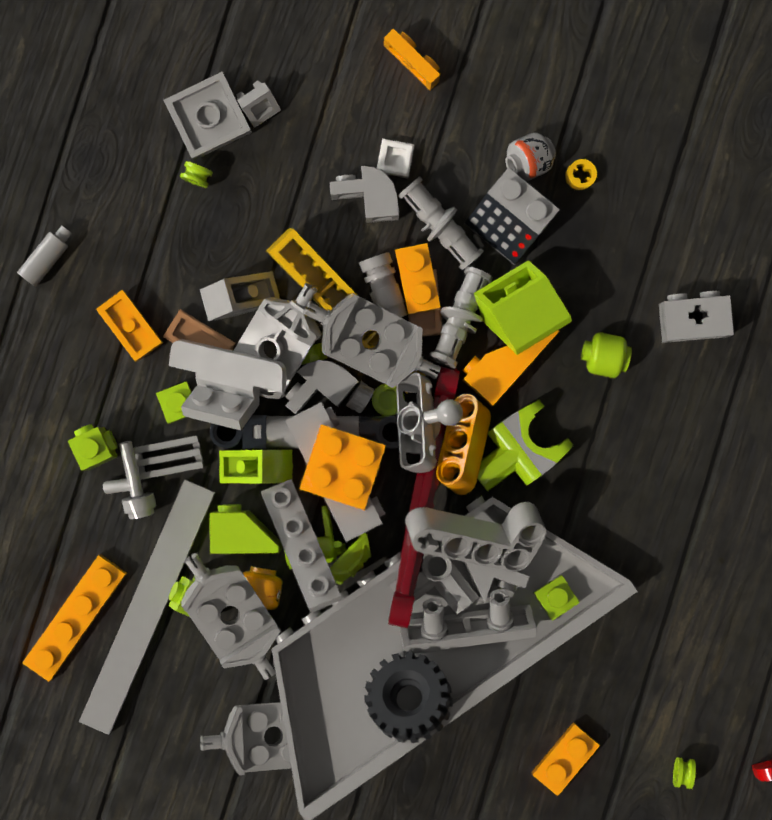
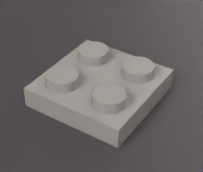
M223 72L164 99L166 107L193 161L252 133Z

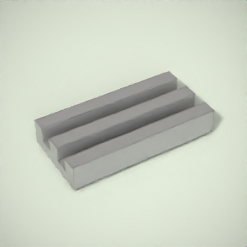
M199 436L133 448L140 480L204 468ZM193 443V450L143 459L142 453ZM193 456L196 459L195 463L149 472L145 471L146 465Z

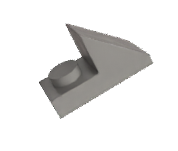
M463 561L483 603L486 601L493 578L498 580L497 587L515 593L517 587L526 588L530 577L519 572H511Z

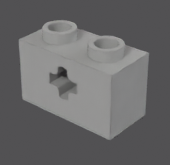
M720 291L701 292L700 298L688 299L686 293L668 295V301L659 304L662 343L726 338L734 335L730 296H720ZM694 310L697 314H702V319L697 321V323L695 319H689V313Z

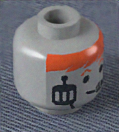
M529 133L508 145L507 157L505 159L506 166L524 181L532 180L552 169L556 157L555 147L549 138L539 133Z

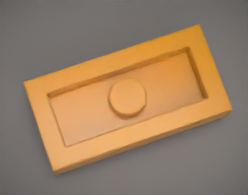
M392 29L384 37V46L429 90L439 82L440 73L437 72L440 69L439 66L428 55L422 57L414 49L416 47L415 42L406 33L402 32L399 34Z
M428 244L395 249L408 315L440 309Z
M124 290L118 292L96 309L135 362L140 361L163 343Z
M573 722L531 773L558 796L600 745Z

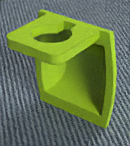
M366 533L357 536L359 539L330 567L336 584L341 585L349 577L354 578L356 573L364 568L363 564L371 558L369 540Z

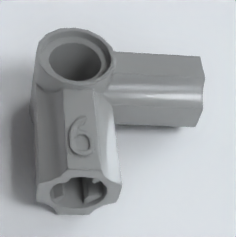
M427 554L422 559L414 593V602L435 587L457 615L471 605L479 596L449 558L441 557L446 562V569L442 574H431L427 569L428 561L433 557L440 556ZM397 579L389 585L393 592L396 590Z

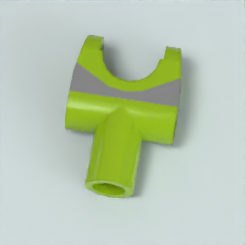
M540 399L511 414L488 431L489 437L498 448L485 456L481 461L477 479L487 492L514 472L518 474L526 486L551 469L573 447L569 438L558 445L548 448L539 447L532 442L529 436V425L535 418L534 414L544 407Z

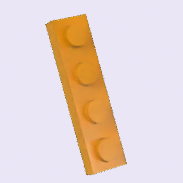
M101 554L98 555L22 663L50 682L127 573Z

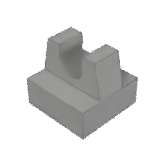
M259 81L253 83L255 89L246 95L242 91L236 95L240 107L254 128L281 111L270 89L265 83H260Z

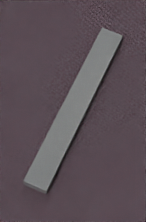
M184 480L81 715L80 723L108 735L111 733L169 601L171 588L180 576L185 560L190 553L216 492L191 481Z

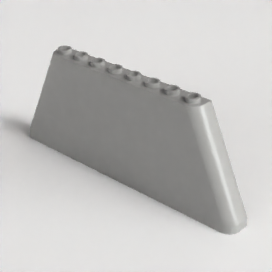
M481 496L466 506L468 513L464 516L503 524L512 508L494 497L485 501ZM546 530V537L531 563L523 570L517 571L530 576L525 589L517 587L515 593L497 587L498 580L493 578L485 603L478 597L471 605L460 612L490 609L491 592L505 590L510 597V606L531 605L537 637L414 654L416 657H419L420 654L425 655L430 662L433 660L440 670L443 671L451 686L452 693L450 695L453 699V707L448 709L451 714L448 721L443 719L441 722L443 727L638 592L631 581ZM401 552L384 562L387 569L377 576L374 571H371L358 580L357 583L360 587L352 593L348 594L346 589L340 593L341 601L332 604V607L323 613L317 610L304 617L302 621L305 625L294 632L290 627L279 634L275 639L277 644L272 647L298 810L304 820H312L426 740L422 736L418 738V743H411L409 739H405V743L398 742L395 737L389 738L367 712L368 706L364 701V695H368L365 689L366 681L372 682L373 678L370 673L373 669L379 671L382 668L379 662L383 659H386L388 663L393 661L392 655L399 653L401 657H406L404 655L400 627L388 625L394 595L389 585L398 577ZM433 557L428 561L427 569L433 575H440L446 569V562L441 557ZM450 559L477 593L463 561ZM562 575L580 603L551 621L533 592L557 576ZM433 587L414 602L410 620L424 618L423 603L431 598L439 599L442 602L443 615L455 614V612L438 590ZM414 686L404 687L397 695V704L405 711L416 709L422 701L421 691ZM434 729V730H433L432 732H430V733H431V735H433V734H435V733L438 732V731H437L436 729Z

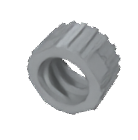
M360 381L349 397L346 406L361 413L371 399L374 389Z

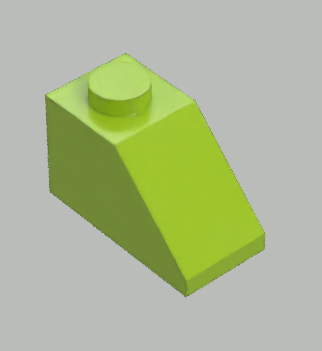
M292 450L219 451L220 483H283L292 479Z

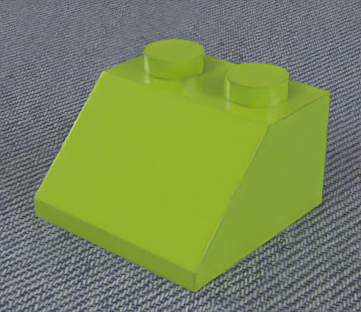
M241 504L218 506V511L210 513V554L278 553L282 550L281 541L249 510H241Z

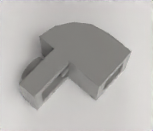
M361 166L362 179H356L355 175H341L336 177V181L329 182L332 200L364 197L366 223L399 220L398 197L394 183L386 173L375 167Z
M318 360L307 363L297 371L307 381L303 385L297 382L285 396L289 400L285 406L297 415L315 393L319 391L339 407L359 381L334 362Z

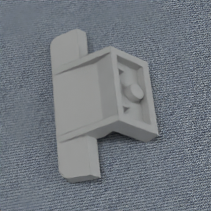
M184 339L175 341L171 346L169 366L196 372L197 386L181 406L183 416L242 430L259 406L260 388L280 393L286 388V367L280 361Z

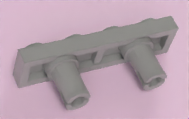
M292 479L261 491L262 498L310 613L341 601V594Z
M505 590L491 592L490 609L458 613L457 615H443L442 602L439 599H428L423 603L424 618L410 620L408 629L400 627L404 655H406V652L416 654L537 637L531 605L510 606V597Z

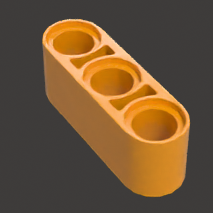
M462 394L455 399L463 409V416L459 423L453 426H446L436 469L438 480L458 495H465L471 492L477 483L491 421L490 411L470 394ZM474 410L473 414L468 417L469 413ZM468 440L466 445L460 449L461 445ZM460 471L459 476L453 480L455 474Z

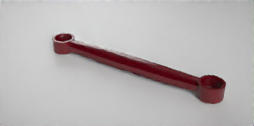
M440 366L441 369L438 373L434 392V409H437L439 404L446 399L454 400L460 370ZM441 423L439 434L435 438V459L437 460L435 468L429 472L417 473L409 512L420 507L434 509L435 491H437L439 486L436 469L447 425ZM407 526L388 625L408 629L414 604L415 588L424 553L414 549Z

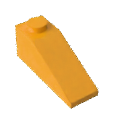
M559 330L518 355L508 346L485 354L481 360L475 356L463 369L467 375L462 381L490 406H493L558 334Z

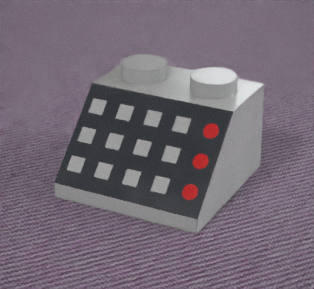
M508 167L464 224L515 265L560 209Z

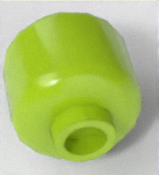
M597 332L592 337L591 342H584L581 360L586 361L589 373L616 378L621 372H627L632 348L627 346V341L621 336Z

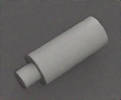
M62 225L55 234L49 232L17 273L36 287L69 247L65 242L72 233Z

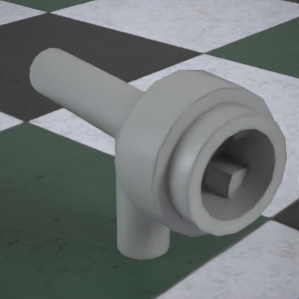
M132 441L121 442L119 447L126 479L105 481L103 490L105 494L130 491L131 496L122 499L124 513L128 514L129 519L150 516L155 513L156 501L154 493H143Z

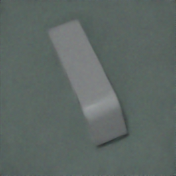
M522 502L515 505L508 513L503 524L425 507L412 510L405 520L412 545L416 551L511 572L523 570L531 563L547 534L537 507L530 502Z

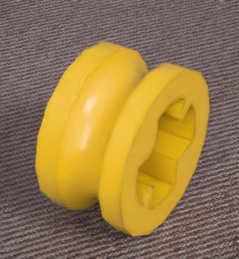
M586 159L574 161L565 173L567 184L575 190L587 189L597 178L595 165ZM578 166L582 167L584 172H589V177L584 179L586 183H581L580 178H574L573 173L578 170Z

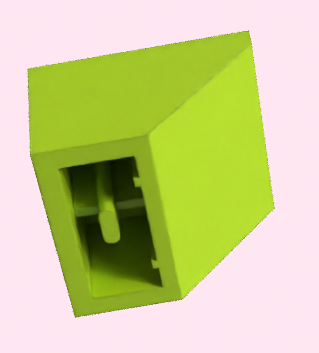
M529 260L474 293L480 315L483 318L482 321L516 355L572 322L569 312L547 276Z

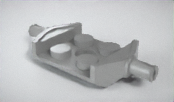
M305 283L296 300L265 298L233 351L282 362L286 367L287 388L314 342L322 337V332L314 319L303 314L305 308L308 309L306 305L312 300L317 289ZM266 341L273 342L277 348V354L273 359L269 358L264 352ZM260 388L259 396L280 399L285 397L288 392L285 391L286 388L282 393Z
M354 293L341 300L332 310L327 309L326 311L311 303V301L306 305L308 308L315 310V312L305 308L303 314L321 322L320 324L323 325L322 353L326 356H330L391 388H394L413 371L418 370L432 377V379H436L438 374L429 369L440 372L441 367L423 359L422 356L423 328ZM374 330L379 335V342L373 348H365L362 344V337L365 332Z
M192 554V559L196 564L193 563L190 557L186 558L185 563L195 575V581L185 592L181 601L182 608L191 617L220 660L223 668L255 664L263 679H269L267 671L271 677L276 672L265 656L280 633L279 627L238 566L226 565L212 570L206 569L198 554ZM227 606H234L238 609L237 617L231 621L223 620L220 617L221 611Z
M281 702L234 706L229 714L224 732H221V735L200 737L202 751L210 749L225 750L239 775H245V772L291 768ZM270 727H278L281 732L279 741L272 745L267 744L264 740L266 730Z

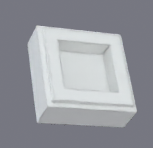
M382 139L377 169L387 175L408 178L414 144Z

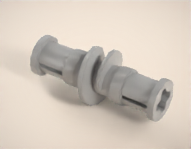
M419 176L397 196L400 199L404 198L417 213V217L426 223L421 229L422 232L428 229L432 230L427 238L428 242L438 237L442 246L451 252L460 263L459 268L463 270L477 259L484 250L481 247L478 249L466 236L463 228L453 221L452 218L457 209L452 207L444 210L438 199L434 198L421 183L423 179Z
M469 266L465 268L464 274L466 276L460 291H457L454 298L455 303L453 307H442L440 311L441 316L447 322L443 325L435 351L430 352L429 358L449 368H456L458 362L455 360L462 344L465 343L467 332L476 334L477 329L471 325V321L482 322L483 320L481 316L475 314L478 306L474 293L490 284L493 277L478 268Z

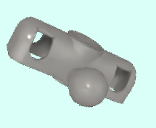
M417 372L408 375L396 385L399 454L402 468L414 473H426L433 470L437 463L435 459V438L439 434L441 423L448 426L459 423L463 416V409L458 401L451 399L442 401L437 409H434L431 393L432 383L429 378ZM403 391L417 393V404L405 402ZM406 453L420 454V462L410 465L406 460Z

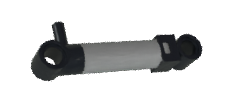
M252 415L242 430L236 429V436L231 441H224L220 437L219 430L221 425L212 423L209 431L214 444L222 448H234L243 442V448L299 449L285 420L293 416ZM336 416L340 425L334 427L335 429L386 445L385 449L399 448V440L388 442L382 434L385 425L389 423L397 424L396 416ZM382 459L376 475L382 474Z

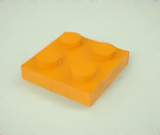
M321 424L299 489L365 510L386 445Z

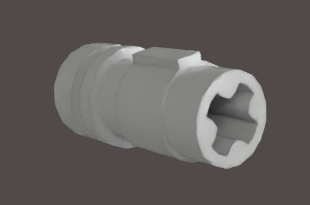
M386 252L359 262L362 273L367 275L364 278L365 282L369 283L372 289L370 296L373 304L399 317L407 316L408 313L404 305L405 301L399 284L394 277V273H396L395 267L391 268L390 266L393 263L390 253Z

